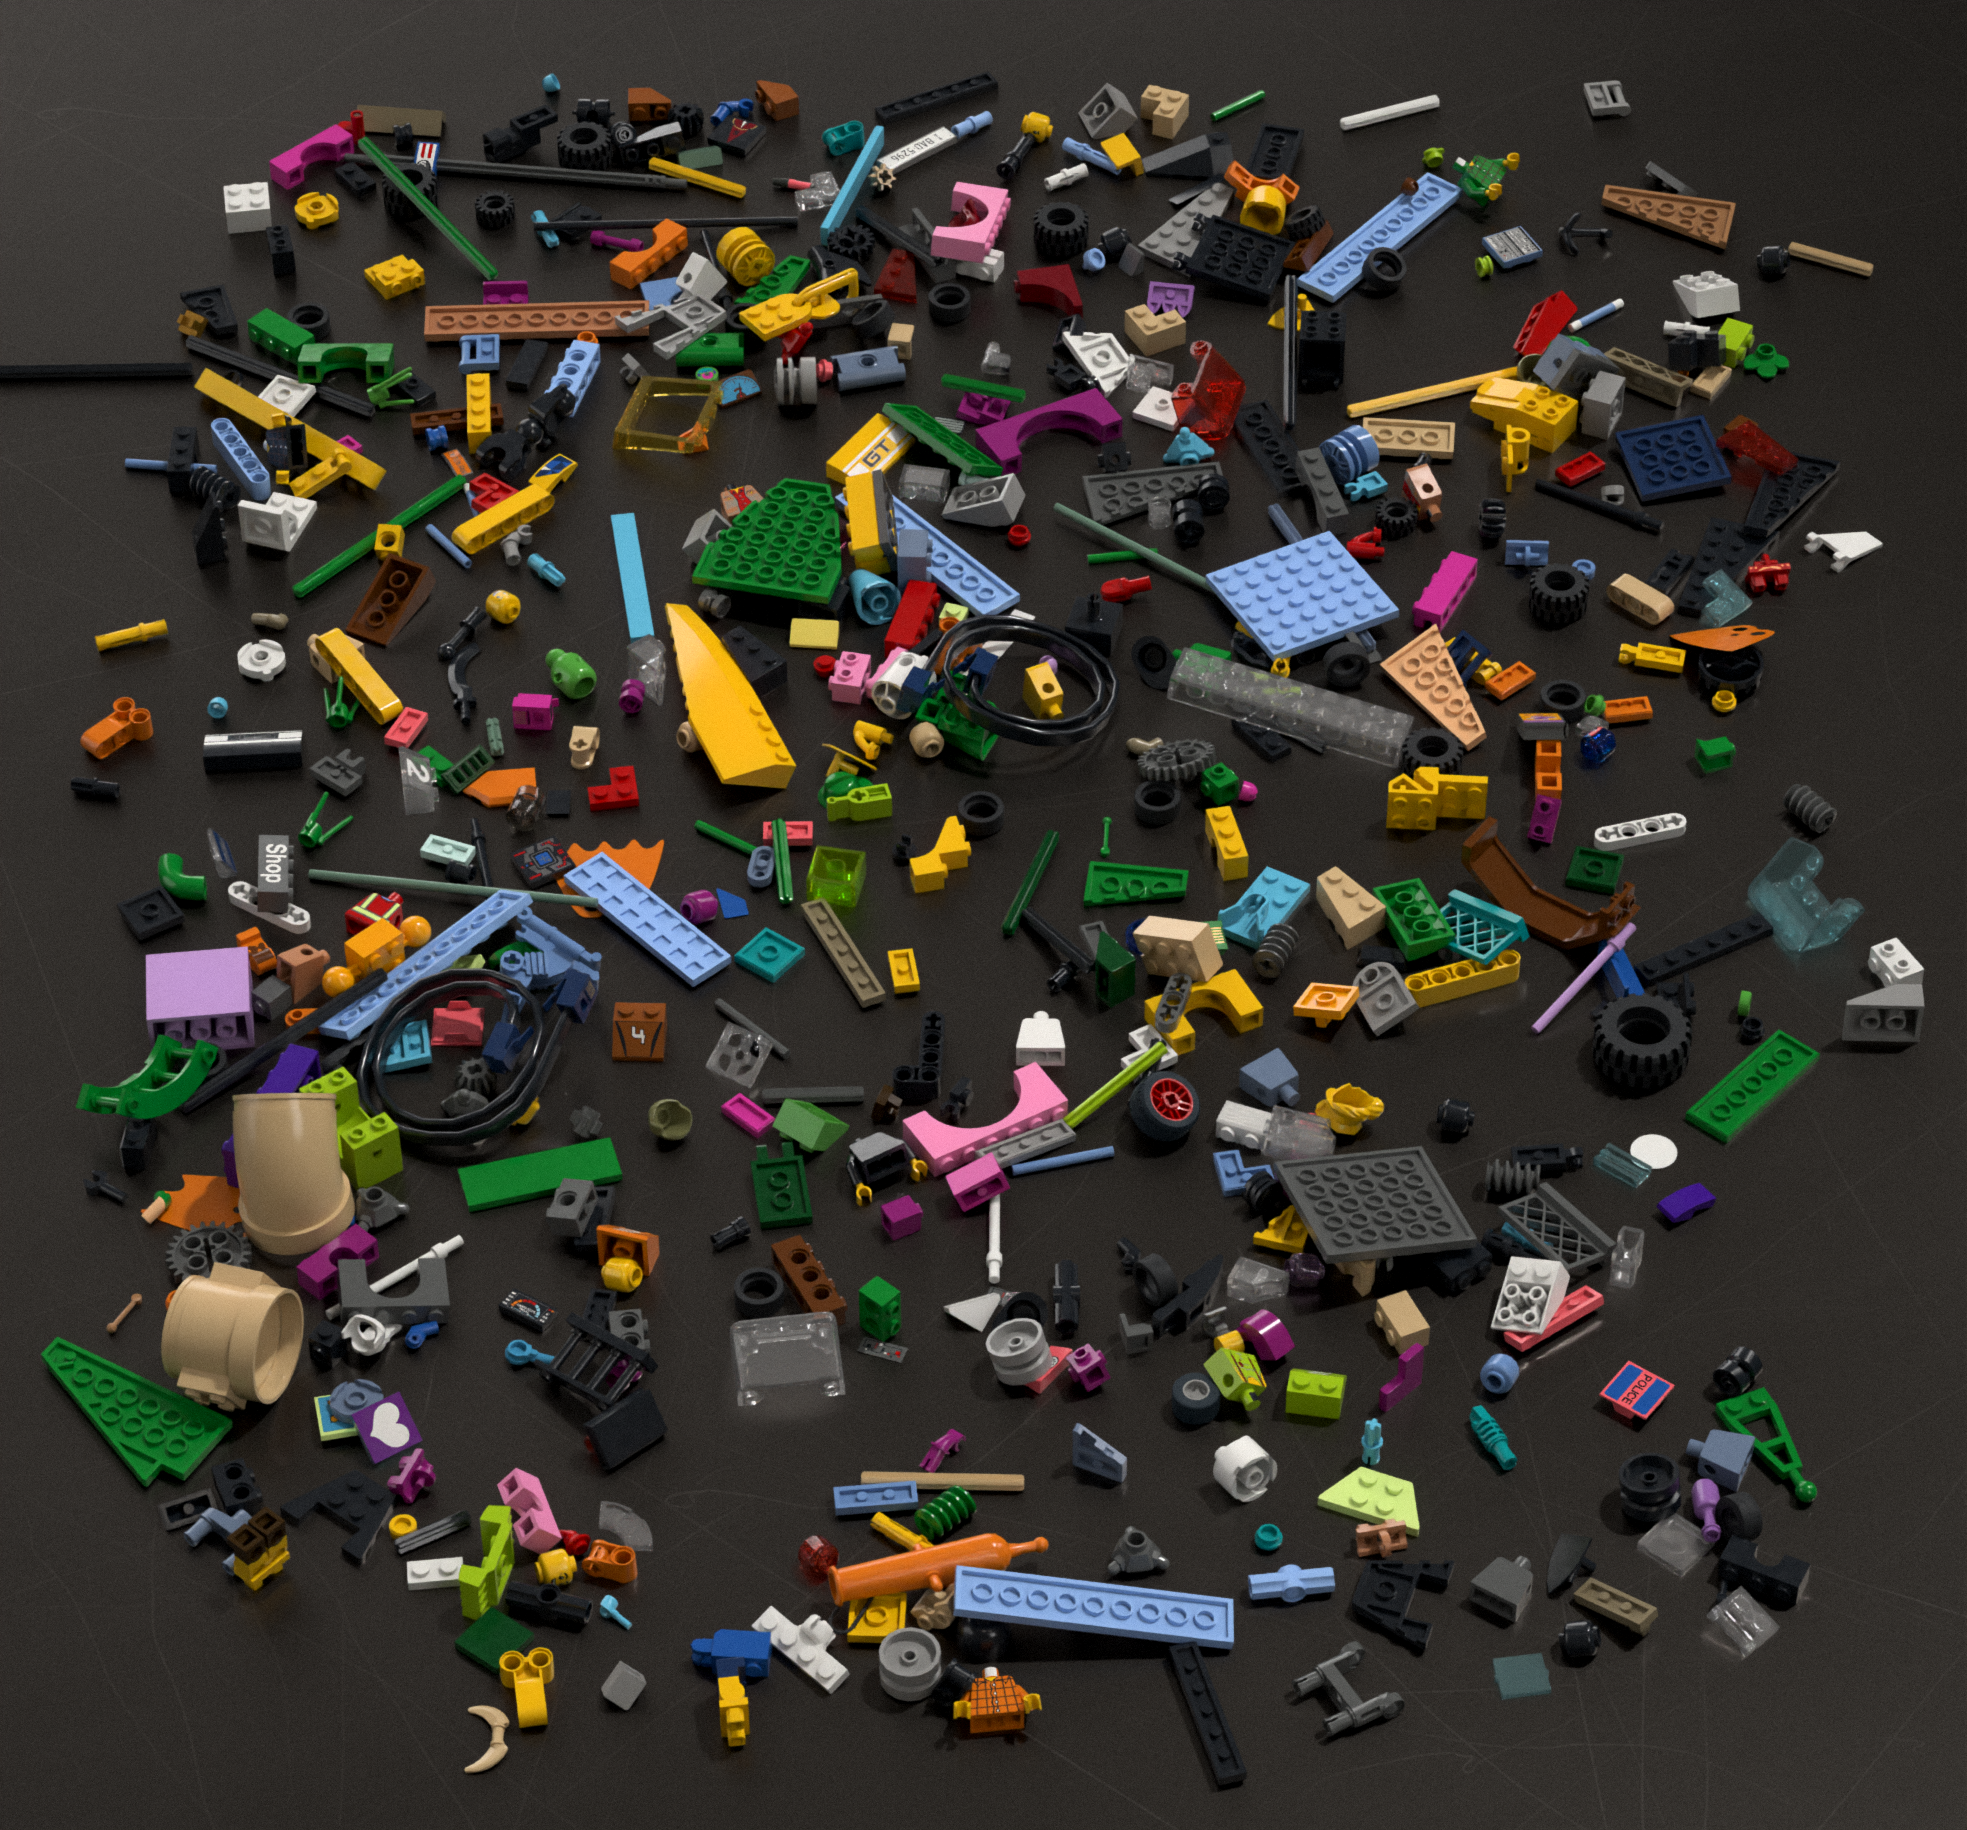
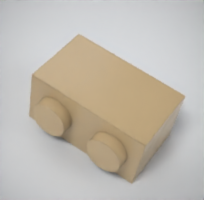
M1406 1290L1377 1300L1376 1312H1374L1375 1322L1378 1327L1383 1328L1391 1346L1394 1345L1399 1354H1403L1416 1343L1423 1347L1429 1345L1430 1326Z

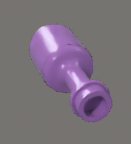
M1700 1479L1694 1483L1691 1490L1694 1513L1697 1518L1704 1521L1705 1526L1701 1530L1704 1539L1707 1542H1716L1721 1534L1720 1526L1715 1523L1716 1505L1720 1500L1719 1490L1712 1480Z

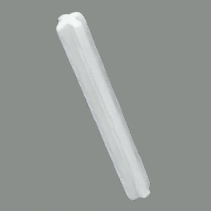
M1431 95L1340 119V127L1346 131L1433 109L1439 106L1440 101L1437 95Z

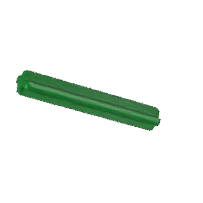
M944 374L941 378V385L946 388L1023 403L1026 398V391L1018 388L950 374Z
M778 818L771 823L778 898L782 904H787L793 901L786 822Z

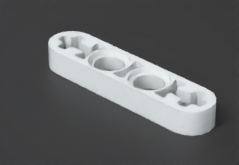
M1670 813L1601 827L1595 831L1594 846L1601 851H1611L1679 837L1685 833L1687 821L1681 814ZM1652 827L1656 828L1658 831L1649 832L1646 830V828ZM1631 832L1634 836H1624L1623 833Z
M238 881L232 883L228 888L230 902L239 908L292 933L302 934L311 928L309 913L291 903H288V913L276 915L273 912H257V905L253 904L258 901L257 887Z

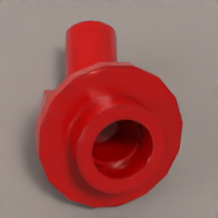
M559 1530L562 1537L560 1541H564L566 1552L569 1555H581L588 1550L591 1543L589 1535L578 1534L573 1530Z

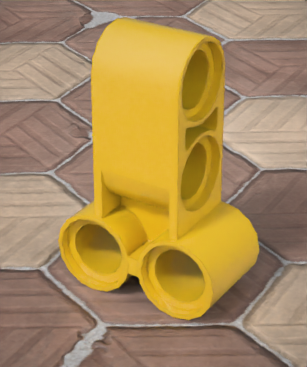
M539 1647L530 1651L528 1657H524L517 1651L504 1653L499 1661L501 1681L506 1687L515 1688L519 1728L548 1725L544 1684L549 1683L554 1678L552 1652L549 1649Z

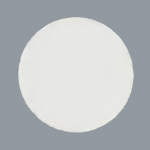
M1650 1134L1641 1136L1632 1143L1630 1149L1632 1158L1638 1164L1651 1169L1665 1168L1671 1165L1677 1157V1148L1674 1143L1660 1135Z

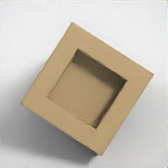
M892 323L888 337V347L897 345L899 359L910 360L911 340L914 325Z

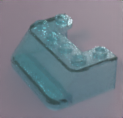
M1790 837L1752 881L1748 888V897L1763 917L1774 927V932L1787 949L1796 953H1803L1840 940L1863 914L1865 909L1859 901L1853 898L1844 900L1838 897L1831 905L1812 881L1823 867L1824 859L1822 854L1815 846Z

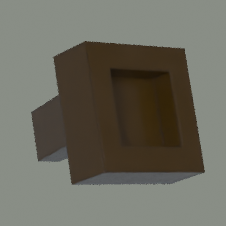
M884 1084L875 1100L871 1118L877 1121H881L882 1117L894 1120L897 1118L902 1099L893 1095V1087Z

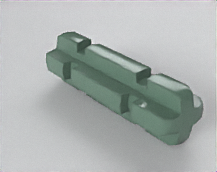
M495 717L492 719L488 718L486 720V729L491 755L494 757L497 755L502 756L504 747L499 720Z

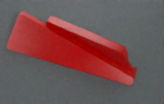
M1562 290L1534 305L1513 348L1523 357L1530 354L1542 355L1550 341L1555 339L1575 314L1577 306Z

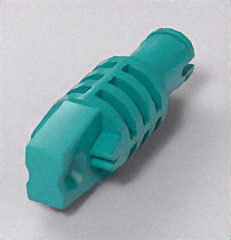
M1481 1405L1472 1407L1469 1416L1471 1427L1487 1452L1497 1458L1503 1470L1514 1468L1518 1459L1508 1447V1438L1496 1420Z

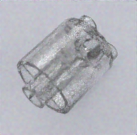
M1274 1105L1271 1120L1267 1119L1264 1125L1263 1134L1267 1135V1140L1263 1142L1261 1155L1284 1161L1332 1156L1336 1144V1136L1330 1130V1119Z

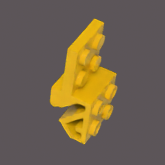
M1438 767L1417 768L1414 771L1413 780L1403 773L1389 782L1386 828L1436 830V817L1485 819L1488 777L1439 774Z

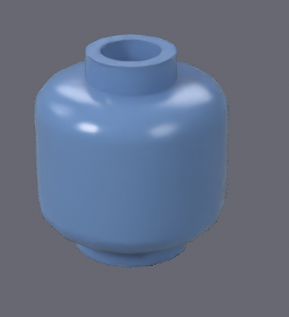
M1495 1354L1483 1366L1480 1372V1380L1487 1390L1497 1394L1506 1393L1516 1382L1519 1376V1367L1512 1357L1506 1354Z

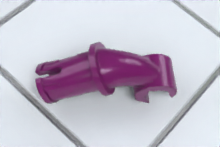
M950 1429L946 1435L935 1442L931 1441L930 1444L932 1446L919 1466L925 1471H929V1473H935L944 1456L950 1454L949 1449L955 1452L960 1451L958 1443L961 1440L966 1441V1436L954 1429Z

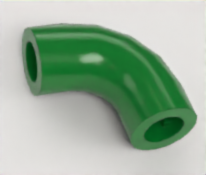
M167 853L159 858V882L167 893L182 900H206L207 882L205 876H188L183 874V859L179 855Z

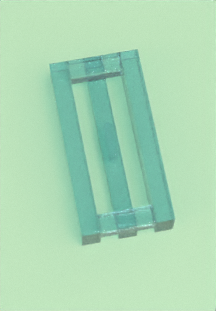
M1608 1143L1606 1149H1602L1600 1155H1596L1593 1161V1165L1634 1188H1637L1651 1174L1652 1166L1611 1143Z

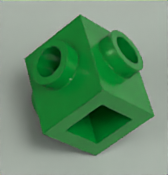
M1220 762L1202 772L1200 787L1205 796L1210 797L1220 806L1238 797L1239 778L1231 769H1228Z

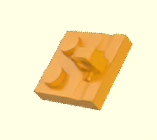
M1311 983L1293 1006L1294 1016L1313 1017L1317 1027L1326 1028L1331 1019L1342 1020L1345 1014L1360 996L1359 987Z

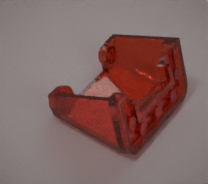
M1203 340L1193 342L1190 354L1196 359L1199 371L1194 383H1181L1175 388L1171 400L1180 429L1182 427L1189 428L1190 433L1196 434L1203 441L1219 440L1225 438L1231 431L1246 391L1244 379L1211 343Z

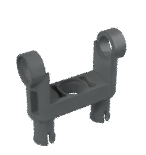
M1357 1641L1345 1645L1339 1652V1655L1314 1666L1311 1673L1292 1680V1687L1295 1693L1298 1692L1297 1695L1299 1697L1320 1687L1324 1689L1340 1710V1713L1322 1720L1323 1729L1327 1732L1328 1736H1333L1335 1733L1348 1727L1358 1728L1381 1716L1387 1719L1394 1718L1403 1711L1406 1705L1403 1698L1397 1692L1390 1694L1386 1692L1363 1703L1342 1675L1356 1669V1665L1366 1655V1651Z

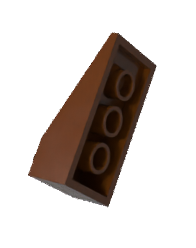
M389 553L345 631L387 647L426 601L434 587L436 579L430 567Z

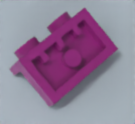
M527 281L483 282V305L529 304Z

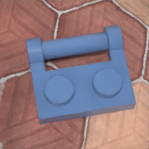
M499 334L465 335L459 339V346L461 348L460 373L469 374L474 370H499ZM472 346H476V359H470V349Z

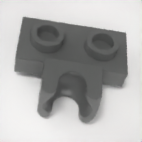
M345 749L336 756V761L325 756L309 768L310 776L347 796L362 784V775L366 771V763L363 757L351 760V750Z

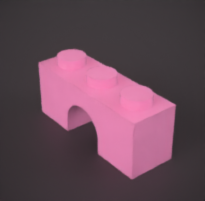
M515 1468L497 1484L504 1504L511 1506L521 1516L513 1524L515 1533L521 1546L538 1554L548 1552L562 1539L539 1479Z

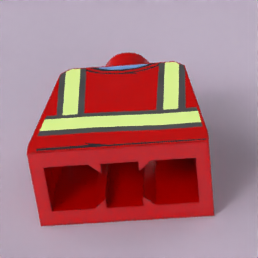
M395 892L388 898L377 893H371L345 913L346 931L357 935L381 918H384L399 930L403 922L402 897Z

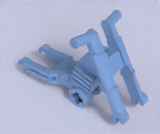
M524 906L523 915L517 913V921L522 924L521 931L523 933L517 930L515 938L520 942H528L543 953L531 952L528 954V952H525L523 957L517 951H507L501 956L499 973L521 981L530 992L531 989H547V986L561 982L568 968L577 969L578 972L589 974L598 990V971L601 965V954L598 952L590 954L584 947L559 932L555 926L552 927L533 915L532 910ZM510 960L515 961V964H509ZM507 990L517 1003L520 1013L526 1001L520 994ZM504 1002L501 1022L507 1023L509 1009L508 1005Z

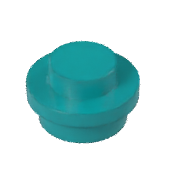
M1264 1524L1255 1533V1543L1261 1549L1274 1550L1282 1544V1533L1273 1524Z

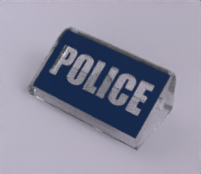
M209 828L207 831L208 844L219 878L224 879L237 876L238 872L228 843L212 828Z

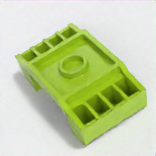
M488 1505L480 1518L483 1555H486L483 1558L481 1568L462 1564L459 1571V1589L461 1591L460 1598L462 1599L461 1606L463 1607L462 1615L476 1621L490 1607L499 1604L515 1563L513 1523H511L512 1515H510L511 1506Z

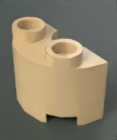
M1376 1258L1335 1264L1344 1275L1351 1274L1354 1276L1353 1286L1362 1297L1371 1291L1375 1281Z
M950 1584L946 1591L935 1592L934 1590H927L910 1611L922 1629H945L957 1617L953 1616L954 1584Z

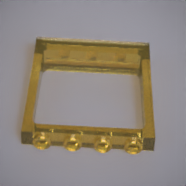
M642 376L614 431L612 449H643L692 454L695 446H701L704 437L702 432H708L711 422L709 417L714 418L717 412L716 403H722L724 391H722L723 382ZM669 395L709 396L689 437L683 438L633 430L650 397Z

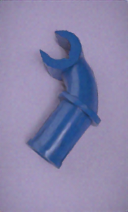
M747 98L740 101L720 102L717 106L718 109L710 117V122L718 127L733 112H738L742 117H749V111L753 112V102Z

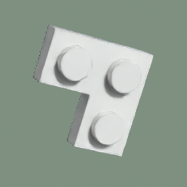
M1151 1024L1129 1033V1041L1138 1051L1121 1058V1067L1123 1069L1127 1068L1148 1051L1152 1038L1164 1040ZM1167 1042L1166 1048L1168 1052L1162 1057L1159 1070L1178 1062V1054Z

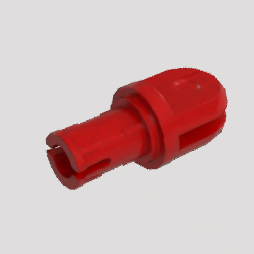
M1149 575L1132 580L1121 577L1104 583L1101 586L1100 593L1104 601L1117 603L1130 600L1133 594L1151 591L1152 586Z

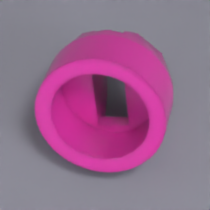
M1243 781L1238 799L1247 802L1254 800L1258 793L1256 786L1250 782Z

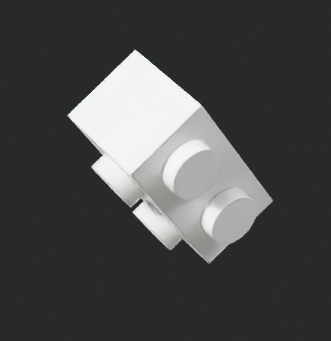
M1897 938L1871 947L1868 959L1869 968L1873 973L1877 974L1885 987L1895 984H1922L1924 968Z

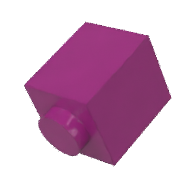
M909 1195L881 1206V1224L893 1241L921 1230L922 1208L918 1203L915 1204Z

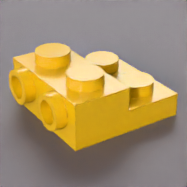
M403 255L364 270L365 278L386 300L425 284L424 270L414 259L408 261Z

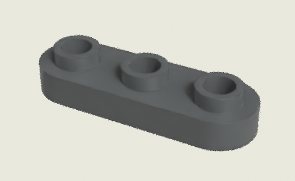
M1649 161L1645 167L1649 170L1647 172L1648 176L1656 181L1659 178L1662 179L1661 185L1670 191H1673L1674 188L1678 190L1676 195L1690 197L1698 195L1696 191L1653 162Z

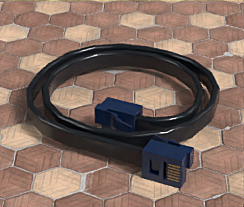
M980 615L955 624L942 636L923 668L913 666L901 686L895 709L915 714L923 701L932 697L936 691L943 688L948 702L967 720L995 735L1033 746L1067 747L1091 740L1107 725L1117 704L1120 682L1112 664L1089 643L1063 630L1014 615ZM988 641L1020 642L1046 649L1071 662L1088 678L1095 694V701L1083 713L1064 719H1030L1003 712L990 705L982 697L992 681L999 656L977 647L972 655L966 657L963 662L954 667L952 675L950 673V666L953 659L967 647ZM949 647L945 655L940 681L929 684L933 669ZM969 669L963 692L968 694L967 698L956 687L952 676L960 671L966 672ZM1106 684L1110 693L1109 703L1099 715Z
M483 968L448 969L419 979L391 1000L373 1025L363 1046L356 1073L362 1105L372 1118L380 1114L372 1104L368 1086L370 1072L373 1069L377 1094L381 1101L399 1122L413 1127L409 1128L394 1122L399 1128L400 1138L429 1146H467L498 1135L521 1118L541 1092L572 1024L585 1023L598 994L594 982L587 973L578 972L577 969H567L562 981L553 989L554 992L542 1005L544 1011L547 1012L556 1002L561 1012V1016L546 1046L548 1032L542 1007L521 981L494 970ZM507 990L520 994L533 1010L537 1029L528 1061L510 1088L484 1108L453 1119H424L400 1109L388 1095L384 1072L390 1049L405 1027L432 1006L460 996L491 995L503 1000L509 1009L508 1022L497 1021L482 1055L492 1072L505 1074L506 1071L512 1072L524 1044L534 1033L532 1026H529L521 1036L519 1032L521 1018L518 1005Z

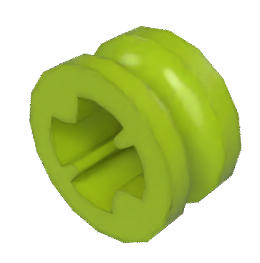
M1490 257L1476 258L1475 268L1479 277H1484L1486 274L1488 276L1492 275L1493 264Z

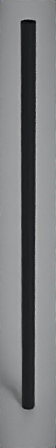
M798 217L669 219L685 228L798 225ZM665 219L534 222V231L653 229Z

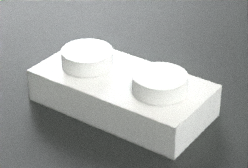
M463 1557L407 1562L408 1589L420 1590L460 1586L459 1571L463 1564Z

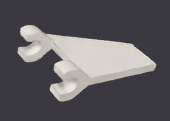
M1811 532L1806 537L1810 543L1804 545V549L1814 553L1822 544H1825L1836 552L1833 554V558L1837 561L1831 564L1830 568L1836 572H1841L1851 561L1881 548L1883 543L1867 532L1821 535Z

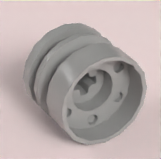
M801 357L799 368H794L792 358H788V368H783V358H777L774 370V391L778 400V406H784V395H789L790 405L794 404L795 395H800L802 405L817 404L815 357Z

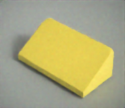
M792 619L790 647L837 650L839 639L838 621Z

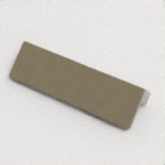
M357 105V110L363 112L365 132L393 134V125L404 126L405 123L410 122L413 135L440 137L442 122L446 121V114L438 110Z

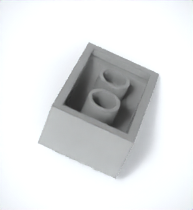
M1014 473L954 487L941 515L944 519L990 527L1007 526L1014 522L1025 498V493Z
M1895 984L1848 1000L1842 1040L1919 1042L1925 1007L1922 984Z

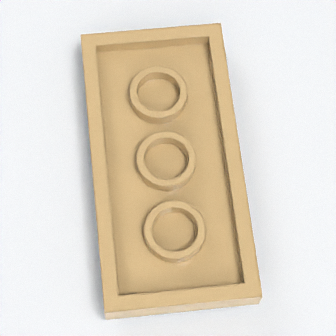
M1365 417L1363 419V428L1371 434L1376 442L1379 455L1418 458L1421 453H1426L1425 458L1429 454L1432 458L1453 459L1455 423Z

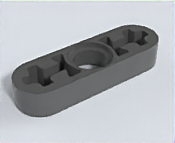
M1175 973L1169 978L1155 1014V1027L1158 1031L1170 1033L1177 1029L1192 991V979L1189 975ZM1181 984L1180 991H1177L1176 987ZM1170 1000H1177L1180 1002V1004L1169 1005L1167 1002ZM1167 1014L1170 1015V1019L1165 1021L1167 1018Z

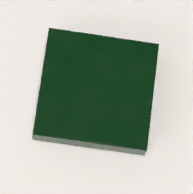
M1576 846L1565 885L1614 894L1625 855Z
M490 1607L454 1643L456 1649L498 1675L500 1673V1657L509 1651L521 1653L534 1640V1633L495 1608Z

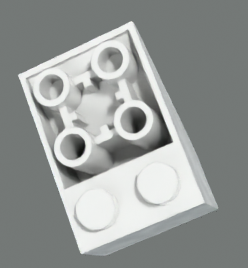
M1714 271L1702 272L1701 276L1697 277L1683 275L1680 276L1679 280L1673 281V285L1687 310L1697 318L1740 311L1738 284L1730 281V279L1723 278L1722 275L1715 274Z
M1511 1256L1491 1329L1542 1335L1564 1300L1570 1276L1560 1261Z

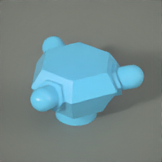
M1182 427L1180 435L1176 436L1167 453L1164 454L1163 461L1166 463H1179L1181 466L1199 464L1200 459L1212 457L1214 449L1208 447L1209 445L1196 434L1190 433L1189 428Z

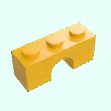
M1230 806L1206 809L1205 832L1211 847L1217 848V864L1223 881L1248 877V853Z

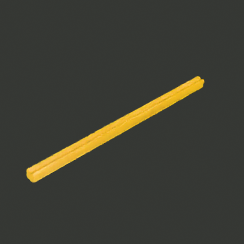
M1517 366L1347 406V414L1349 418H1355L1477 390L1485 381L1492 380L1494 377L1516 381Z

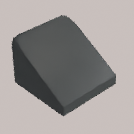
M1127 244L1118 265L1119 269L1131 277L1143 272L1145 253L1132 244Z

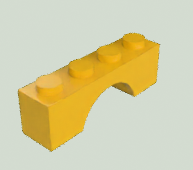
M477 373L467 375L469 454H476L477 448L489 436H492L489 374Z

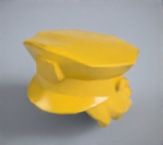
M1348 1083L1337 1089H1327V1099L1317 1104L1315 1112L1320 1122L1329 1126L1337 1133L1355 1135L1362 1128L1361 1122L1366 1119L1375 1120L1383 1113L1384 1104L1382 1100L1369 1095L1366 1091L1361 1090L1360 1087H1351L1352 1085Z

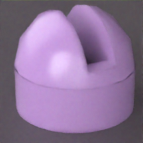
M1046 655L1040 658L1038 665L1048 662L1053 673H1057V662L1054 657Z

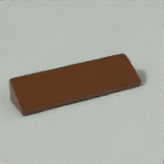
M1325 219L1326 224L1319 231L1297 241L1283 262L1284 267L1305 272L1310 271L1333 236V230L1328 220Z

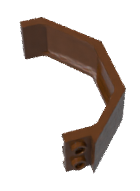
M1490 816L1462 844L1461 863L1491 902L1501 909L1523 917L1528 932L1565 950L1615 937L1642 908L1634 904L1636 900L1634 896L1635 885L1627 881L1623 885V892L1621 894L1615 893L1610 898V906L1607 909L1602 907L1600 911L1595 913L1585 911L1538 888L1497 837L1498 820Z

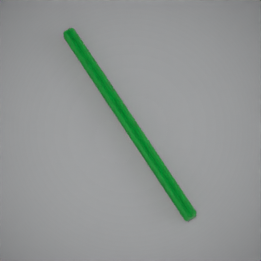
M363 137L358 141L359 148L488 280L493 281L498 277V270L368 137Z
M461 474L455 476L386 524L400 525L402 528H405L461 490L463 485L466 484V478ZM377 530L292 587L293 594L298 598H302L374 549Z

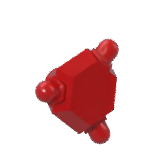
M802 323L799 327L777 336L782 340L780 342L783 349L781 358H783L784 365L788 364V358L795 357L812 334V323Z

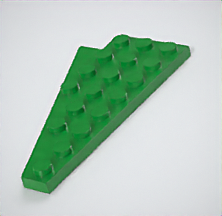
M56 1337L41 1353L42 1362L145 1487H148L162 1470L185 1481L233 1427L232 1419L59 1337Z

